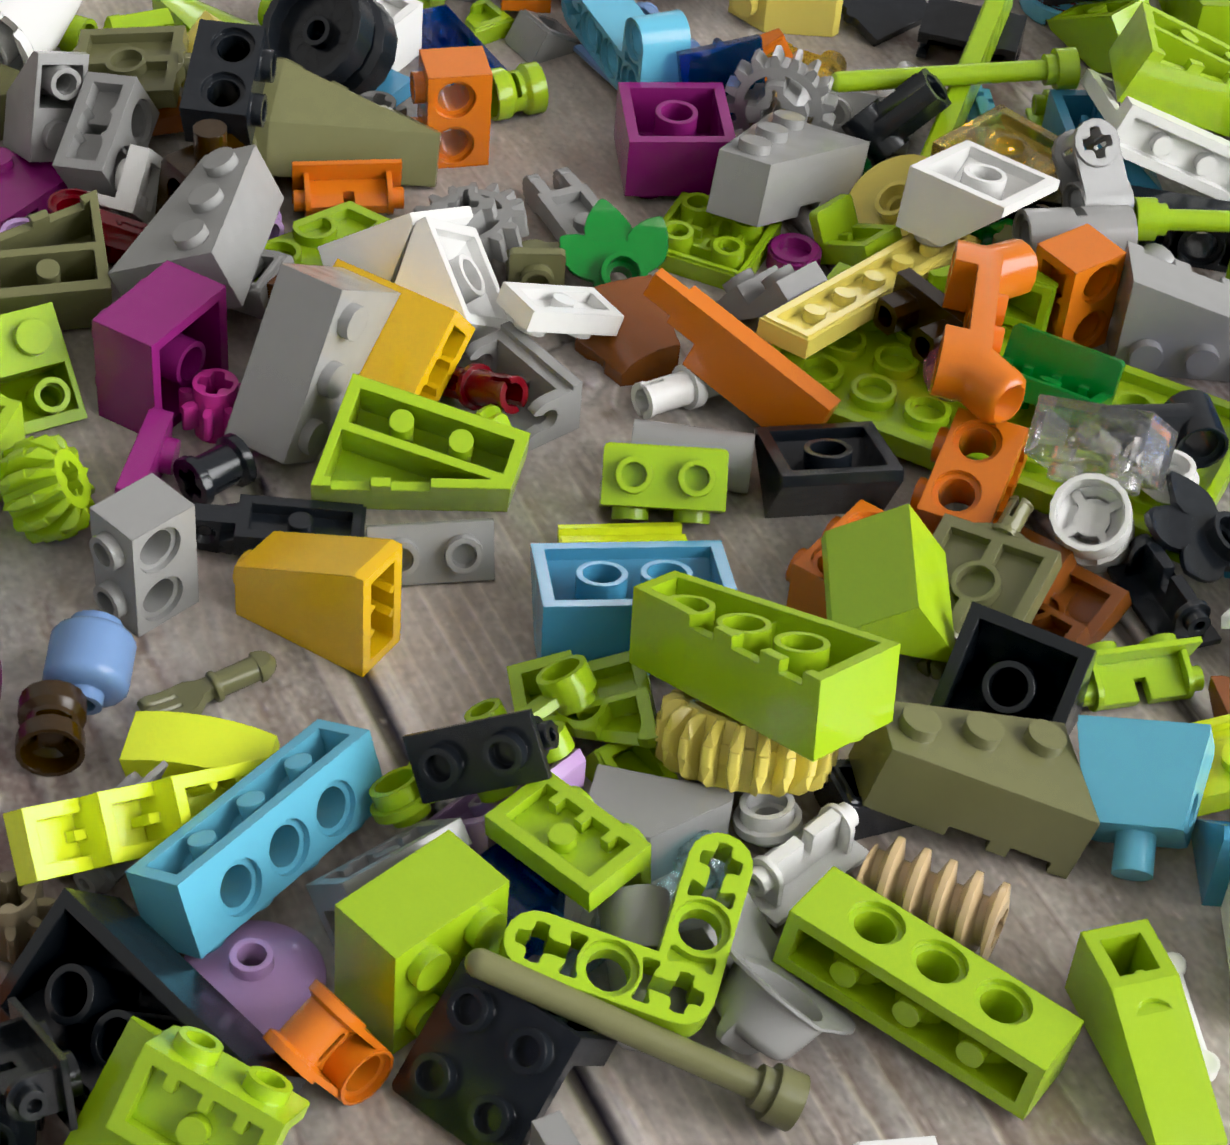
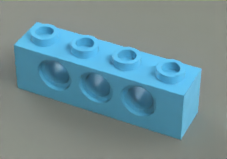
M317 719L127 869L125 873L140 917L178 953L202 959L208 953L222 946L228 936L254 914L267 908L279 893L304 872L314 868L324 855L349 834L359 830L365 821L372 816L370 806L373 801L369 795V789L376 780L382 777V772L370 730Z

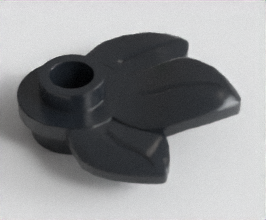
M1171 471L1166 475L1170 505L1155 506L1146 511L1144 514L1145 525L1159 545L1168 551L1179 554L1180 566L1184 574L1201 583L1216 582L1221 579L1224 571L1230 572V512H1218L1212 497L1206 490L1189 478Z

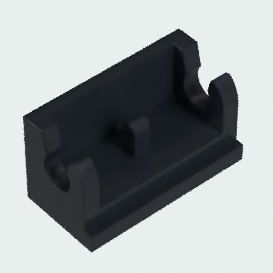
M929 0L918 32L917 42L920 43L916 57L926 59L931 44L964 51L982 6L954 0ZM1010 12L992 57L1005 59L1006 61H1018L1026 26V15Z

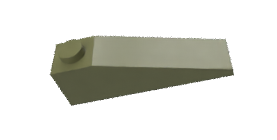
M277 57L275 80L273 83L265 82L263 94L267 95L266 122L263 128H255L252 145L256 144L272 176L292 177L293 161L402 159L401 185L436 186L441 142L440 131L386 105L376 104L349 91L348 87L340 83L330 82L303 69L302 65L294 61Z

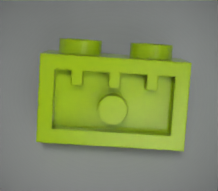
M552 772V778L525 784L484 815L486 836L589 913L621 887L635 884H651V843L646 840L644 835L635 826L620 822L595 804L590 795L582 788L574 785L570 786Z
M173 1025L144 1043L105 1128L134 1145H282L289 1129L303 1119L310 1102L293 1092V1085L282 1074L263 1066L250 1067L225 1053L221 1041L207 1031L192 1026L180 1027Z

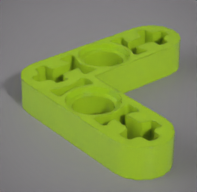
M716 832L706 834L695 841L681 868L656 950L548 912L533 910L523 912L510 921L501 939L498 955L681 1036L691 1037L702 1028L717 998L753 874V860L750 851L739 839L730 834ZM712 859H718L725 863L724 874L726 875L716 893L715 899L702 896L710 875V867L708 865ZM691 918L707 922L715 930L717 945L708 950L691 948L681 939L678 931L679 924ZM530 937H537L545 941L543 945L544 954L540 957L538 963L530 962L524 958L526 953L525 945L529 942ZM573 948L580 952L576 957L569 977L561 974L569 949ZM596 959H610L618 963L624 970L626 985L620 990L603 991L595 987L588 979L586 965ZM644 973L652 976L646 988L647 993L643 1001L640 1002L634 1000L633 996ZM673 987H680L687 991L685 997L688 1006L683 1014L669 1009L671 998L668 995Z

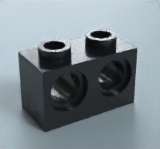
M199 20L179 106L186 142H193V125L203 119H217L226 124L227 133L232 134L245 146L252 145L255 128H263L266 122L267 95L263 94L265 82H274L277 69V52L268 48L265 26Z

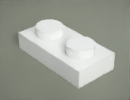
M503 281L495 301L514 320L513 324L518 330L534 337H544L546 333L568 334L579 339H589L591 335L617 336L625 317L594 287Z

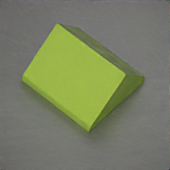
M908 503L825 531L821 538L827 620L901 643L900 655L948 662L955 645L946 553L911 505Z

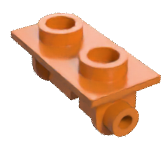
M402 159L293 161L292 204L294 212H305L306 217L344 202L352 201L373 212L393 215L394 209H404V189L401 187Z

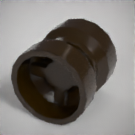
M42 680L29 685L22 691L18 699L17 717L20 727L15 738L16 760L22 768L32 774L50 777L71 773L81 766L85 758L86 739L83 728L87 722V698L81 689L72 683L61 680Z

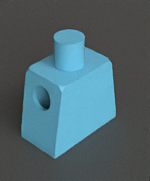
M1078 715L1080 768L1100 821V826L1091 840L1114 843L1111 874L1113 876L1129 881L1152 880L1156 847L1183 849L1187 848L1190 843L1214 759L1215 744L1211 724Z

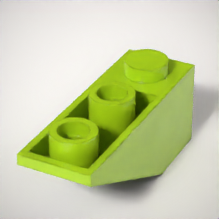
M1146 918L1080 932L1065 984V990L1080 1018L1085 1021L1084 1026L1146 1144L1227 1145L1228 1139L1179 973L1149 920Z

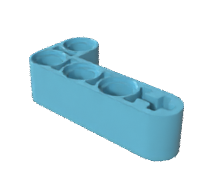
M561 0L562 12L568 26L616 90L618 82H687L691 34L687 18L680 9L645 15L634 0Z

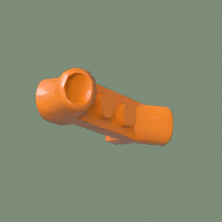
M1012 238L987 246L958 239L953 251L944 290L942 307L965 312L963 328L949 324L945 325L932 372L929 395L960 402L979 420L988 425L999 424L1011 419L1020 409L1025 395L1026 379L1021 372L1000 355L1005 334V327H1002L1008 300L1030 292L1036 281L1038 269L1037 256L1030 245L1022 239Z

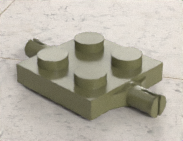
M186 25L81 29L78 44L72 51L89 54V72L137 77L158 110L177 107L181 84L186 79L192 54L187 53L189 40Z
M1011 496L997 523H974L945 513L933 533L934 538L946 553L955 642L972 601L1031 624L1062 567L1060 551L1033 543L1020 533L1034 510L1032 503L1022 497L1019 503V496ZM921 658L917 663V668L926 677H929L930 673H932V679L939 680L947 662Z

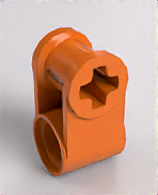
M316 978L308 987L311 996L279 1030L270 1028L262 1038L309 1083L313 1085L316 1082L344 1105L360 1104L379 1090L387 1080L393 1068L394 1057L366 1028L367 1025Z

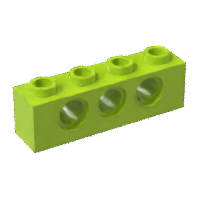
M835 866L789 911L772 960L1021 1120L1026 1118L1063 1070L1085 1022Z

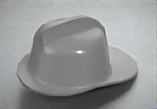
M733 949L730 950L729 956L734 962L719 987L714 1004L717 1012L722 1017L716 1030V1038L722 1044L740 1054L752 1055L761 1052L771 1059L783 1062L790 1059L822 1032L839 1035L853 1034L856 1024L850 1014L839 1003L772 961L743 956Z

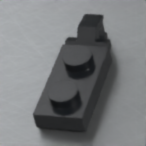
M241 494L240 501L237 503L225 505L193 503L195 505L197 549L215 553L222 552L229 555H242L247 550H253L273 531L364 537L367 507H363L364 504Z

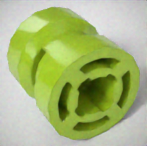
M538 62L521 63L515 70L507 71L502 67L491 69L493 74L491 120L501 121L510 119L516 112L535 115L544 113L547 110L548 86L543 69Z

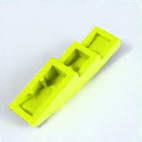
M269 757L173 775L151 782L99 791L77 798L3 813L18 886L141 859Z

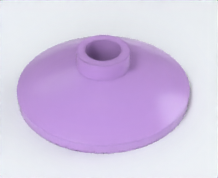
M247 920L225 939L222 946L208 953L204 958L198 959L188 955L184 956V959L263 1035L270 1028L279 1030L311 996L308 987L316 978L326 986V967L317 947L302 933L276 922Z

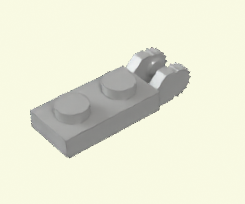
M569 167L555 169L552 176L555 190L552 191L538 174L524 176L522 190L527 205H530V209L534 214H538L558 242L559 238L563 235H584L583 229L586 218L599 200L586 183L582 184Z

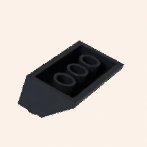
M64 888L0 985V1023L11 1020L8 998L15 996L35 1020L43 1019L47 1023L53 1041L61 1051L70 1050L73 1053L83 1081V1094L74 1098V1104L80 1111L84 1107L127 1023L133 1015L162 1031L173 1025L180 1027L192 1026L207 1031L221 1041L225 1053L250 1067L263 1066L282 1074L293 1085L292 1091L297 1094L307 1081L262 1038L263 1034L120 897Z

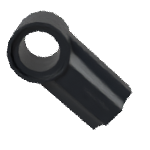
M924 68L896 87L895 91L880 101L878 98L842 125L841 128L846 135L870 141L867 158L871 162V166L874 167L909 141L908 137L952 103L948 98L947 90L937 76Z
M1200 390L1181 391L1171 396L1164 404L1109 405V407H1103L1099 422L1101 429L1100 445L1105 457L1149 456L1155 450L1169 448L1188 454L1195 461L1197 469L1217 463L1225 456L1229 448V439L1213 401L1208 394Z

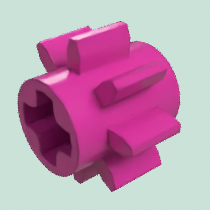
M220 368L206 369L194 376L192 388H179V412L182 414L183 430L194 429L195 435L200 440L216 444L217 439L224 436L241 385L232 372Z

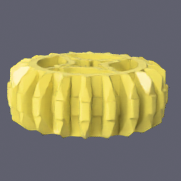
M677 688L663 696L661 710L656 715L655 734L658 738L655 739L657 741L655 757L663 762V766L671 772L680 773L685 780L703 782L706 788L719 787L727 789L730 793L735 791L746 792L755 797L757 794H770L780 798L786 793L800 796L808 791L813 792L822 789L824 783L828 782L829 774L831 775L832 768L837 765L839 749L812 762Z

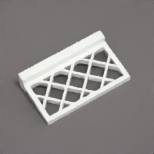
M1087 68L1080 83L1105 121H1108L1116 129L1120 138L1123 159L1215 199L1230 201V137H1224L1192 125L1129 96H1126L1122 103L1118 102L1113 79ZM1104 141L1100 143L1101 146L1104 147L1106 145V142Z

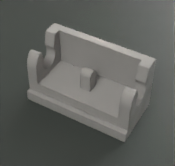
M511 321L501 324L500 330L481 337L466 347L463 355L469 360H477L482 355H485L482 364L489 366L493 372L518 375L526 381L529 390L524 408L516 405L519 409L517 414L503 413L509 418L512 427L531 433L528 451L579 428L583 382L528 335L518 330Z

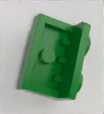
M1022 323L1013 326L1004 355L1002 356L1021 372L1026 379L1025 395L1020 409H1028L1030 404L1050 411V419L1053 422L1076 430H1083L1085 425L1092 427L1100 422L1103 407H1109L1113 403L1125 368V362L1122 359Z

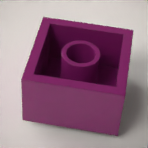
M618 82L614 141L624 196L652 199L659 196H679L681 192H700L710 195L719 149L736 138L723 82Z
M167 260L147 277L139 280L133 288L109 307L101 310L92 319L91 335L94 346L95 384L97 386L99 416L136 433H139L148 409L153 407L174 412L173 428L182 421V414L179 412V388H192L194 376L203 370L220 368L229 371L226 285Z

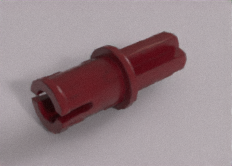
M471 363L466 367H456L442 396L458 399L463 407L470 410H479L484 406L494 404L502 412L517 414L519 409L516 405L524 408L528 399L529 389L526 381L518 375L496 373L487 365Z

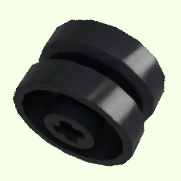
M272 0L263 17L262 26L266 28L268 48L276 50L277 57L294 61L302 65L303 69L330 82L340 83L348 87L349 91L358 95L367 91H375L385 81L395 62L398 37L394 20L383 5L376 0Z

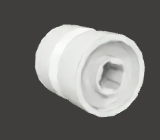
M1083 473L1071 477L1057 488L1050 502L1049 513L1055 542L1073 551L1077 564L1093 573H1103L1107 571L1108 567L1119 565L1127 559L1130 553L1129 544L1134 539L1135 527L1132 505L1126 490L1116 480L1100 473Z

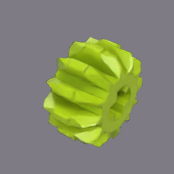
M44 434L36 438L30 436L15 442L13 447L3 451L2 460H0V494L4 501L3 511L9 512L13 519V528L17 532H24L26 538L32 544L48 543L55 540L60 542L76 536L78 531L89 527V507L95 505L91 498V495L95 493V487L89 482L87 477L89 468L83 467L79 461L78 450L74 446L68 447L66 440L59 434L53 436Z

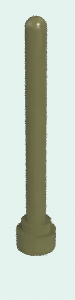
M475 948L465 958L464 966L466 972L479 981L745 1097V1106L755 1110V1118L763 1123L787 1132L795 1125L804 1109L810 1091L811 1080L809 1075L783 1063H777L774 1067L762 1064L756 1069L485 948Z

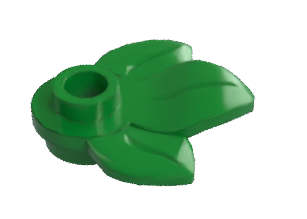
M603 198L598 200L587 216L583 229L584 235L567 234L559 238V248H563L566 252V268L574 276L591 282L593 287L611 282L610 274L615 272L622 273L627 278L647 276L662 265L668 252V231L663 217L648 218L632 228L620 211Z

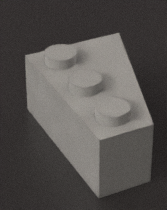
M789 110L770 112L719 149L706 212L754 227L796 218L801 206L812 204L811 209L814 210L840 194L850 193L855 183L863 175L870 141L805 123V117L797 112Z
M256 144L235 149L222 147L204 155L108 272L109 277L121 296L133 288L139 280L147 277L168 260L226 285L227 310L243 307L259 265L260 254L265 249L284 199Z
M1127 241L1125 248L1127 254L1106 336L1109 355L1122 359L1129 366L1161 377L1230 382V279L1221 277L1219 281L1192 272L1191 265L1177 259H1174L1172 263L1145 254L1143 246Z
M281 263L224 435L228 433L236 434L244 441L248 448L282 464L315 462L328 440L329 432L335 422L352 374H360L401 293L343 267Z

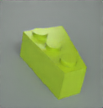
M1142 1L1108 51L1117 101L1122 103L1125 97L1129 96L1192 125L1224 137H1230V45Z
M353 373L310 485L311 500L364 504L363 507H367V509L507 512L527 457L531 433Z

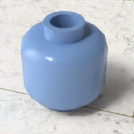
M97 610L76 612L71 618L64 619L52 629L42 680H61L72 683L81 689L87 698V715L97 714L101 712L102 707L115 706L127 697L137 649L136 641L132 634L124 628L121 620L114 615Z

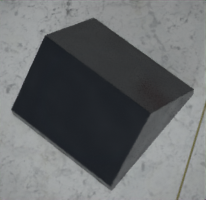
M872 421L755 427L754 429L765 518L846 514L861 499L884 510L903 482L904 468Z
M972 601L930 705L1062 722L1066 726L1068 735H1070L1078 721V715H1081L1097 651Z

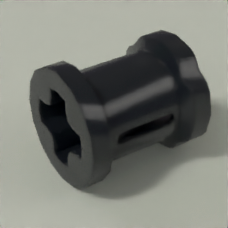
M228 433L218 438L215 447L196 457L184 455L175 460L173 464L174 477L182 495L190 502L212 504L216 494L235 484L244 487L255 481L257 467L254 457L248 446L236 434Z

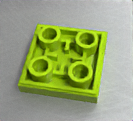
M681 192L663 217L668 231V252L665 261L657 269L663 268L669 273L723 290L722 285L748 268H751L754 274H756L766 259L768 243L774 237L781 235L782 222L761 227L747 225L706 212L709 195L700 192Z

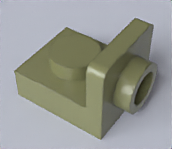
M529 239L522 241L523 247H512L510 250H506L508 260L505 261L506 282L564 285L566 252L563 248H559V242Z

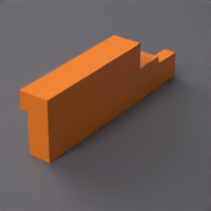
M663 268L654 273L643 295L670 315L667 321L669 325L694 343L682 364L761 427L827 423L841 401L837 396L695 285L688 289Z

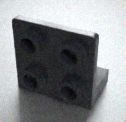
M464 956L393 1080L392 1089L466 1145H527L530 1141L531 1121L545 1115L573 1066H604L618 1041L471 977L465 970L464 961L466 957Z

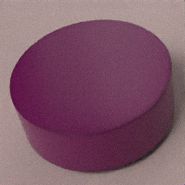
M799 233L781 234L771 239L768 243L766 267L768 269L776 265L779 269L787 264H791L793 269L797 271L814 261H817L820 266L822 249L814 239Z

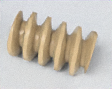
M898 836L886 851L879 849V843H876L864 859L856 880L948 937H953V940L975 953L980 947L979 956L988 961L1008 916L1011 884L1004 881L989 897L983 894L985 872L977 870L962 885L957 883L958 861L951 858L936 874L931 871L932 849L924 847L914 860L909 862L905 860L906 838Z

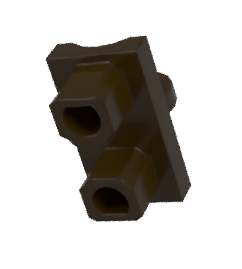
M907 268L897 272L893 292L878 299L873 322L874 326L887 336L900 331L911 338L909 347L913 357L927 367L935 364L945 325L949 324L963 328L965 312L943 308L944 293L914 270Z

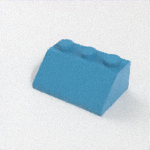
M721 540L530 544L533 629L537 658L571 650L573 655H583L587 661L629 651L633 587L674 570L737 590Z

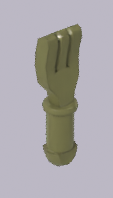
M266 651L250 652L247 658L216 672L208 671L205 677L201 679L181 682L164 691L144 696L138 700L137 705L141 711H170L201 715L206 704L213 699L217 702H222L225 700V696L259 681L262 683L268 681L276 670V659Z

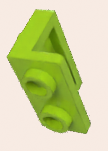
M608 442L603 450L599 507H612L611 519L648 521L649 510L673 511V522L709 525L710 513L721 514L726 512L729 453L726 449Z

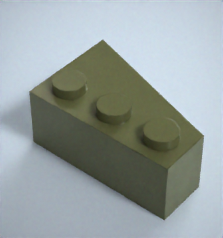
M97 190L81 195L80 203L48 214L47 210L44 209L28 215L29 222L0 233V315L53 302L61 330L92 327V319L101 310L112 304V287L108 275L109 267Z
M895 701L893 722L865 735L863 739L855 742L848 755L863 806L944 835L950 826L987 840L985 842L986 851L1006 857L1011 848L1047 861L1046 872L1067 879L1100 826V821L1066 726L1062 722Z

